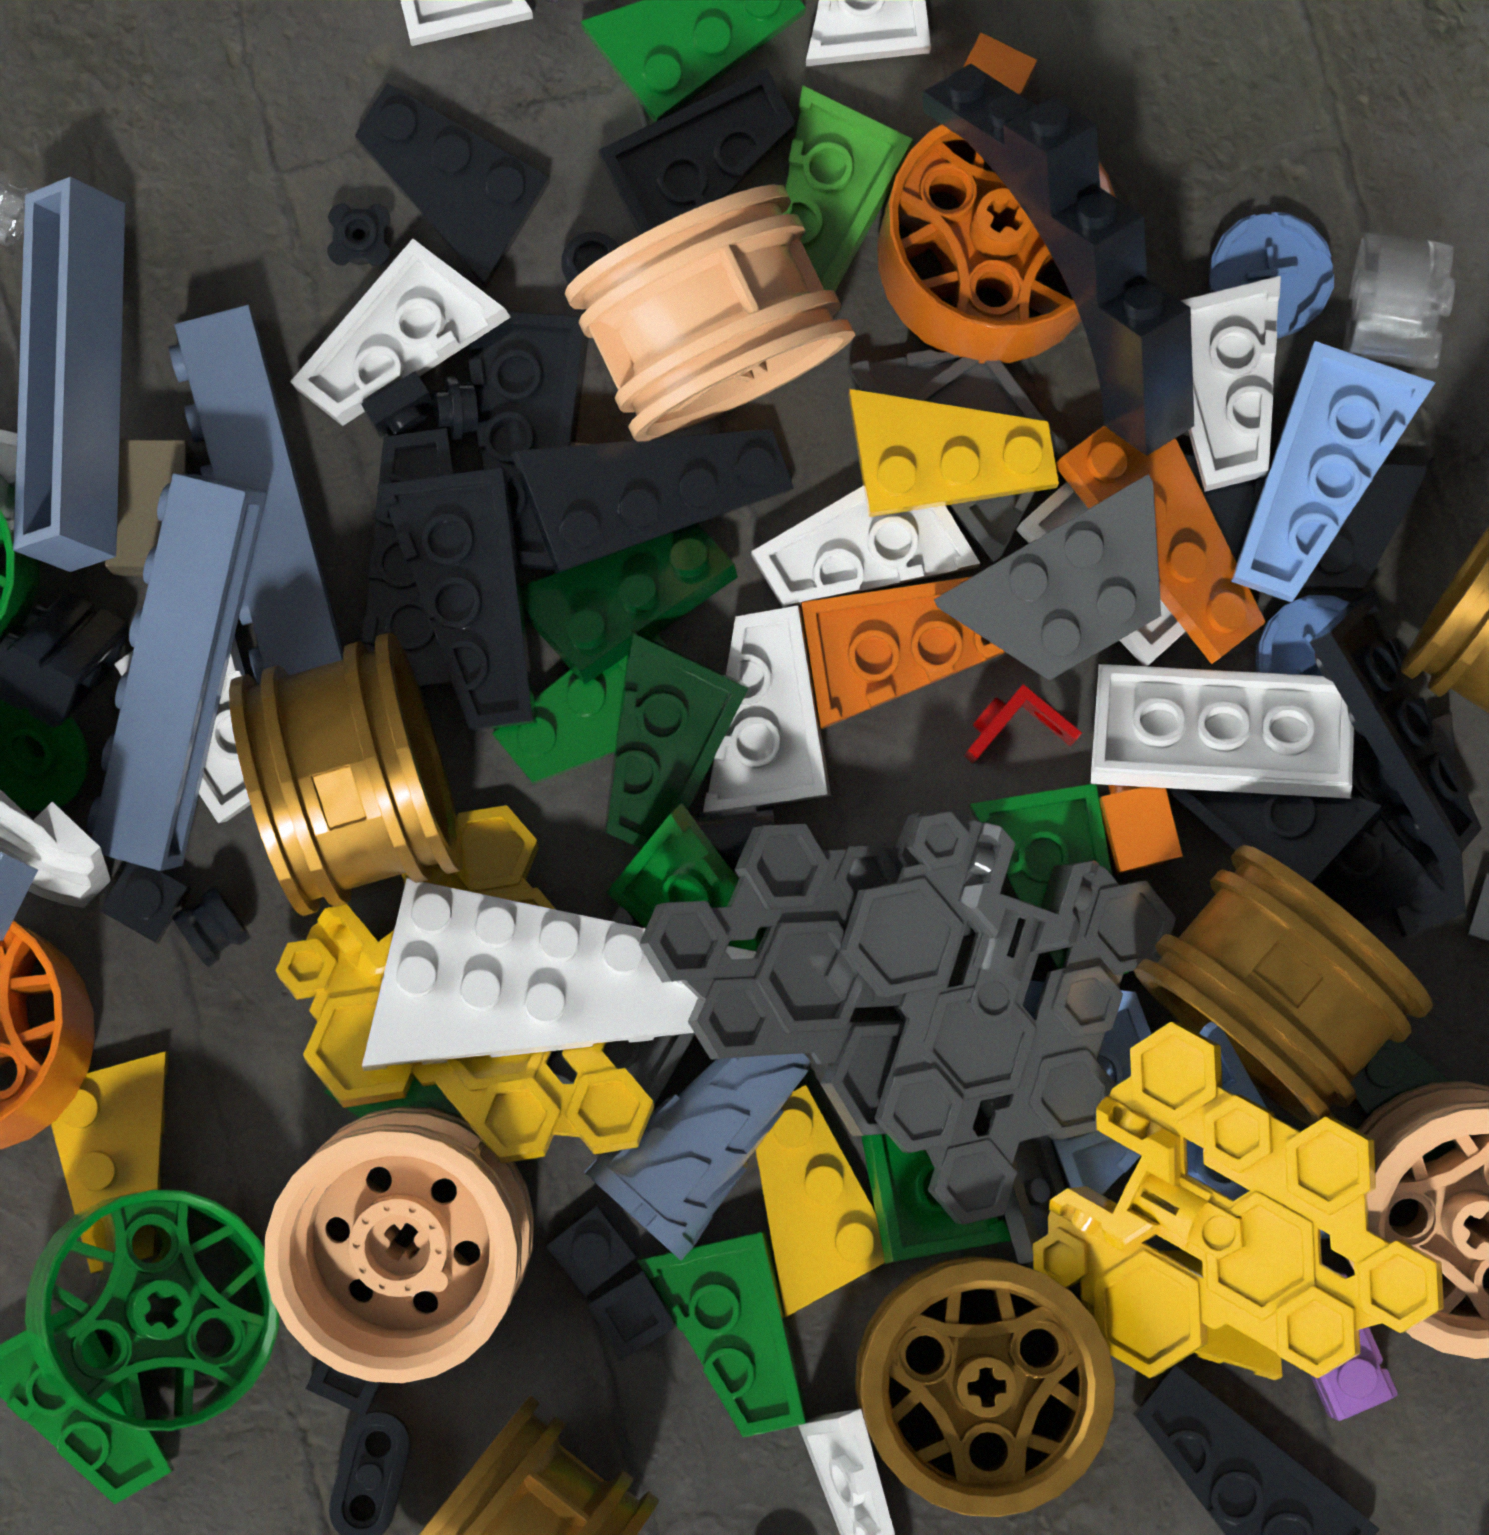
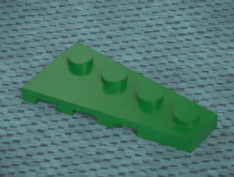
M681 803L666 818L606 893L646 928L657 904L707 901L711 908L727 907L739 879ZM759 927L754 939L730 941L728 946L757 952L767 927Z

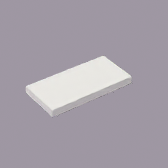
M1099 664L1091 784L1350 799L1352 791L1354 727L1350 722L1347 705L1334 683L1324 676Z

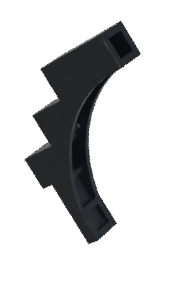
M969 64L951 73L948 77L923 90V112L965 139L987 162L1023 208L1059 268L1077 307L1095 361L1101 389L1104 426L1146 456L1194 427L1191 307L1147 279L1144 216L1100 188L1097 124L1054 96L1041 104L1035 105L973 64Z

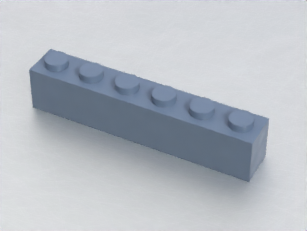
M71 176L25 195L13 551L69 572L115 558L117 552L125 203Z
M249 305L174 324L179 343L169 346L172 365L179 383L189 380L195 404L184 406L188 426L194 443L205 440L211 463L200 467L201 475L267 492L239 614L241 624L253 623L259 647L248 649L257 684H261L262 670L276 665H280L286 670L288 675L343 660L344 651L254 314Z
M173 473L171 483L166 484L161 492L157 507L158 519L162 521L157 546H154L149 551L143 570L144 582L148 584L143 609L137 611L130 627L129 642L134 647L129 672H125L121 677L115 695L116 707L120 709L115 734L108 738L102 753L101 766L102 770L106 771L102 794L93 802L87 822L88 831L92 833V840L100 846L104 856L158 871L183 866L267 492L198 474Z

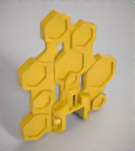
M507 805L458 813L457 820L463 852L462 869L446 874L439 864L432 865V876L429 880L423 882L555 909L538 888H532L526 881L539 846L537 839ZM407 873L401 874L404 884L406 879H410ZM344 904L325 908L317 919L318 923L311 927L306 940L287 943L275 970L279 979L296 1000L315 997L309 1011L316 1019L317 1024L303 1056L307 1064L343 1108L406 1098L415 1077L422 1086L436 1084L501 1164L545 1157L554 1135L580 1137L593 1154L637 1148L654 1109V1103L626 1068L617 1069L604 1054L603 1050L606 1042L595 1043L593 1047L563 1050V1058L577 1073L574 1084H562L547 1066L552 1051L492 1058L490 1055L447 1059L445 1063L423 1065L422 1062L390 1065L386 1066L387 1069L363 1071L362 1063L394 930L378 942L351 908Z
M1169 1022L1130 1048L1131 1076L1112 1088L1109 1096H1106L1096 1108L1097 1131L1142 1156L1126 1184L1118 1204L1087 1186L1067 1188L1050 1200L1048 1234L1033 1243L1034 1270L1046 1274L1066 1289L1081 1281L1082 1299L1094 1306V1319L1109 1347L1110 1355L1148 1378L1159 1375L1207 1345V1326L1218 1330L1226 1324L1275 1351L1279 1357L1310 1375L1320 1378L1360 1354V1329L1383 1323L1395 1331L1403 1333L1444 1308L1442 1262L1403 1240H1396L1390 1243L1369 1231L1367 1194L1376 1189L1374 1139L1332 1116L1322 1118L1301 1132L1276 1118L1274 1112L1241 1094L1235 1095L1227 1091L1222 1086L1221 1045L1179 1022ZM1187 1140L1203 1148L1204 1165L1250 1191L1234 1201L1188 1175ZM1320 1229L1330 1235V1246L1333 1251L1354 1262L1355 1275L1346 1278L1322 1264ZM1158 1235L1203 1262V1276L1145 1242Z

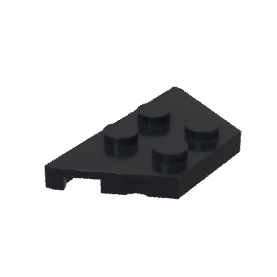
M1184 455L1236 562H1238L1266 477L1204 491L1195 455ZM1269 459V468H1270L1272 459ZM1382 464L1301 589L1362 591L1426 476V466Z

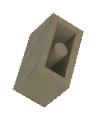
M119 440L117 552L115 558L105 560V567L114 576H143L147 555L154 546H157L162 521L157 516L161 492L166 484L171 483L173 473L193 474V451L186 441Z

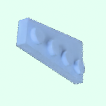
M1314 341L1302 371L1231 582L1292 602L1436 382Z

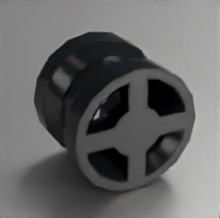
M215 886L203 893L202 902L191 910L182 908L172 915L182 935L207 967H211L218 962L221 951L229 945H242L251 938L238 915Z

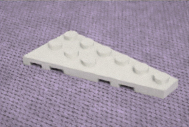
M406 879L362 1068L363 1071L387 1069L386 1066L418 1062H422L423 1065L445 1063L447 1059L490 1055L492 1058L593 1047L595 1043L629 1040V1043L653 1040L654 1037L694 1033L688 1020L698 997L682 982H661L639 946L646 930L645 928L426 882L415 883L411 879ZM727 946L726 953L731 959L754 958L756 954L755 951Z

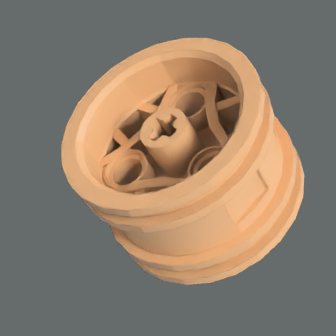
M1467 1081L1430 1083L1400 1093L1374 1110L1357 1129L1359 1132L1374 1139L1376 1189L1367 1194L1369 1231L1390 1243L1396 1240H1403L1442 1262L1444 1308L1406 1332L1412 1338L1443 1353L1473 1359L1489 1358V1289L1483 1288L1482 1284L1483 1274L1489 1267V1086ZM1452 1140L1456 1145L1454 1149L1440 1158L1424 1163L1422 1156L1441 1143ZM1409 1198L1418 1201V1212L1411 1223L1401 1227L1389 1224L1390 1210L1395 1203ZM1345 1257L1354 1271V1262Z

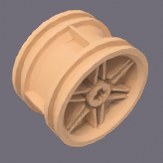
M772 184L751 188L712 201L679 215L605 255L580 273L567 286L564 294L570 306L574 309H586L578 323L585 336L594 338L616 384L618 392L614 398L619 409L623 413L636 412L637 416L631 421L628 428L637 442L649 441L689 429L757 399L818 366L839 352L854 338L855 333L848 319H833V316L841 308V304L834 290H824L800 240L805 233V229L797 214H783L791 204L784 185Z
M398 1106L368 1113L343 1126L294 1173L277 1199L265 1234L264 1269L271 1299L289 1332L311 1355L338 1372L369 1382L406 1383L437 1376L464 1362L490 1338L525 1277L533 1251L534 1213L528 1188L515 1162L501 1164L462 1116L433 1107ZM383 1167L389 1171L392 1183L388 1190H383L368 1178L371 1169ZM442 1178L452 1180L457 1188L455 1199L445 1203L437 1202L432 1195L433 1184ZM340 1217L348 1223L350 1234L346 1240L335 1241L329 1236L327 1224L331 1218ZM408 1223L415 1227L418 1233L414 1238V1243L411 1242L407 1248H404L397 1244L395 1238L399 1233L398 1228L401 1230ZM468 1240L476 1243L480 1249L479 1259L472 1264L455 1250L458 1243ZM360 1279L367 1287L372 1289V1298L364 1302L355 1299L350 1292L352 1281ZM420 1291L433 1293L438 1300L437 1309L429 1313L417 1310L413 1303L415 1294Z

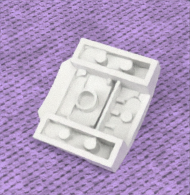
M0 790V851L38 869L28 891L55 902L84 908L111 881L100 846L53 802L32 820Z

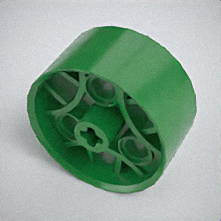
M148 1190L102 1200L77 1213L52 1236L36 1261L27 1289L25 1324L31 1352L45 1380L65 1402L87 1416L119 1427L135 1430L173 1431L202 1424L226 1411L253 1387L270 1359L279 1330V1313L271 1299L264 1269L265 1249L258 1237L240 1217L214 1200L186 1191ZM188 1212L214 1229L189 1242ZM100 1218L103 1219L105 1228L106 1250L77 1241ZM144 1225L156 1229L162 1240V1250L159 1256L149 1263L138 1259L132 1248V1238L135 1232ZM224 1239L232 1248L240 1267L218 1288L214 1289L202 1274L195 1261L194 1254ZM69 1252L103 1263L98 1283L87 1303L55 1284L61 1263ZM245 1283L249 1296V1312L228 1301ZM149 1298H157L160 1305L153 1311L157 1322H146L144 1317L151 1309L150 1302L148 1301ZM52 1299L76 1313L71 1320L54 1332L50 1321ZM208 1319L218 1321L224 1328L226 1336L224 1346L213 1356H207L201 1352L196 1340L199 1327ZM99 1329L111 1338L113 1353L105 1365L94 1368L84 1360L82 1344L90 1332ZM160 1367H176L174 1413L146 1418L137 1373ZM194 1373L208 1378L217 1386L203 1399L193 1404ZM121 1382L127 1416L113 1412L97 1402L108 1389Z

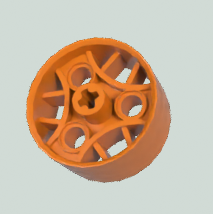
M941 124L929 131L910 150L893 183L877 241L878 272L886 297L901 321L924 343L941 352L960 356L958 357L959 359L966 357L979 360V364H985V361L1000 360L1002 363H1012L1037 356L1061 342L1081 322L1073 299L1071 300L1036 281L1050 264L1055 263L1043 239L1023 208L997 174L983 169L984 159L965 139ZM973 157L971 164L964 159ZM1099 162L1100 188L1115 197L1109 176ZM936 192H947L958 200L960 206L953 210H943L931 201L930 195ZM899 224L908 228L913 233L901 240ZM930 248L943 266L945 274L920 280L908 260ZM981 288L995 289L1003 295L1006 304L1001 307L987 306L979 300L976 291ZM952 297V306L941 299ZM1029 308L1042 315L1029 318Z
M14 920L3 941H0V1066L7 1061L14 1060L18 1073L11 1087L0 1091V1150L31 1139L58 1119L76 1097L88 1073L95 1042L94 1012L84 981L70 960L45 938ZM38 958L46 974L31 976L34 964ZM53 993L55 1020L30 1029L27 1016V996ZM50 1045L49 1053L45 1059L39 1049Z

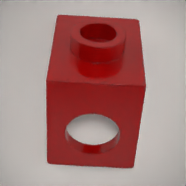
M1022 684L1007 704L996 696L972 726L981 735L967 750L964 757L974 764L1021 707L1070 747L1080 737L1082 732Z

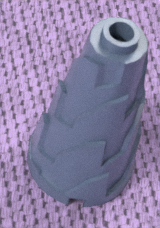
M805 1053L716 1059L680 1094L667 1097L652 1112L637 1148L603 1153L594 1160L584 1173L682 1261L700 1238L713 1218L714 1212L746 1172L747 1160L783 1114L782 1106L808 1072L806 1068L811 1061Z

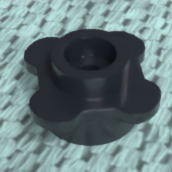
M341 203L335 205L330 210L328 220L333 226V242L328 246L327 254L334 264L345 266L349 262L358 265L369 263L371 266L377 267L383 265L388 260L390 250L386 245L385 228L390 224L391 217L384 206L373 204L368 209H351L347 204ZM356 230H363L365 232V237L362 240H355L353 238V233Z

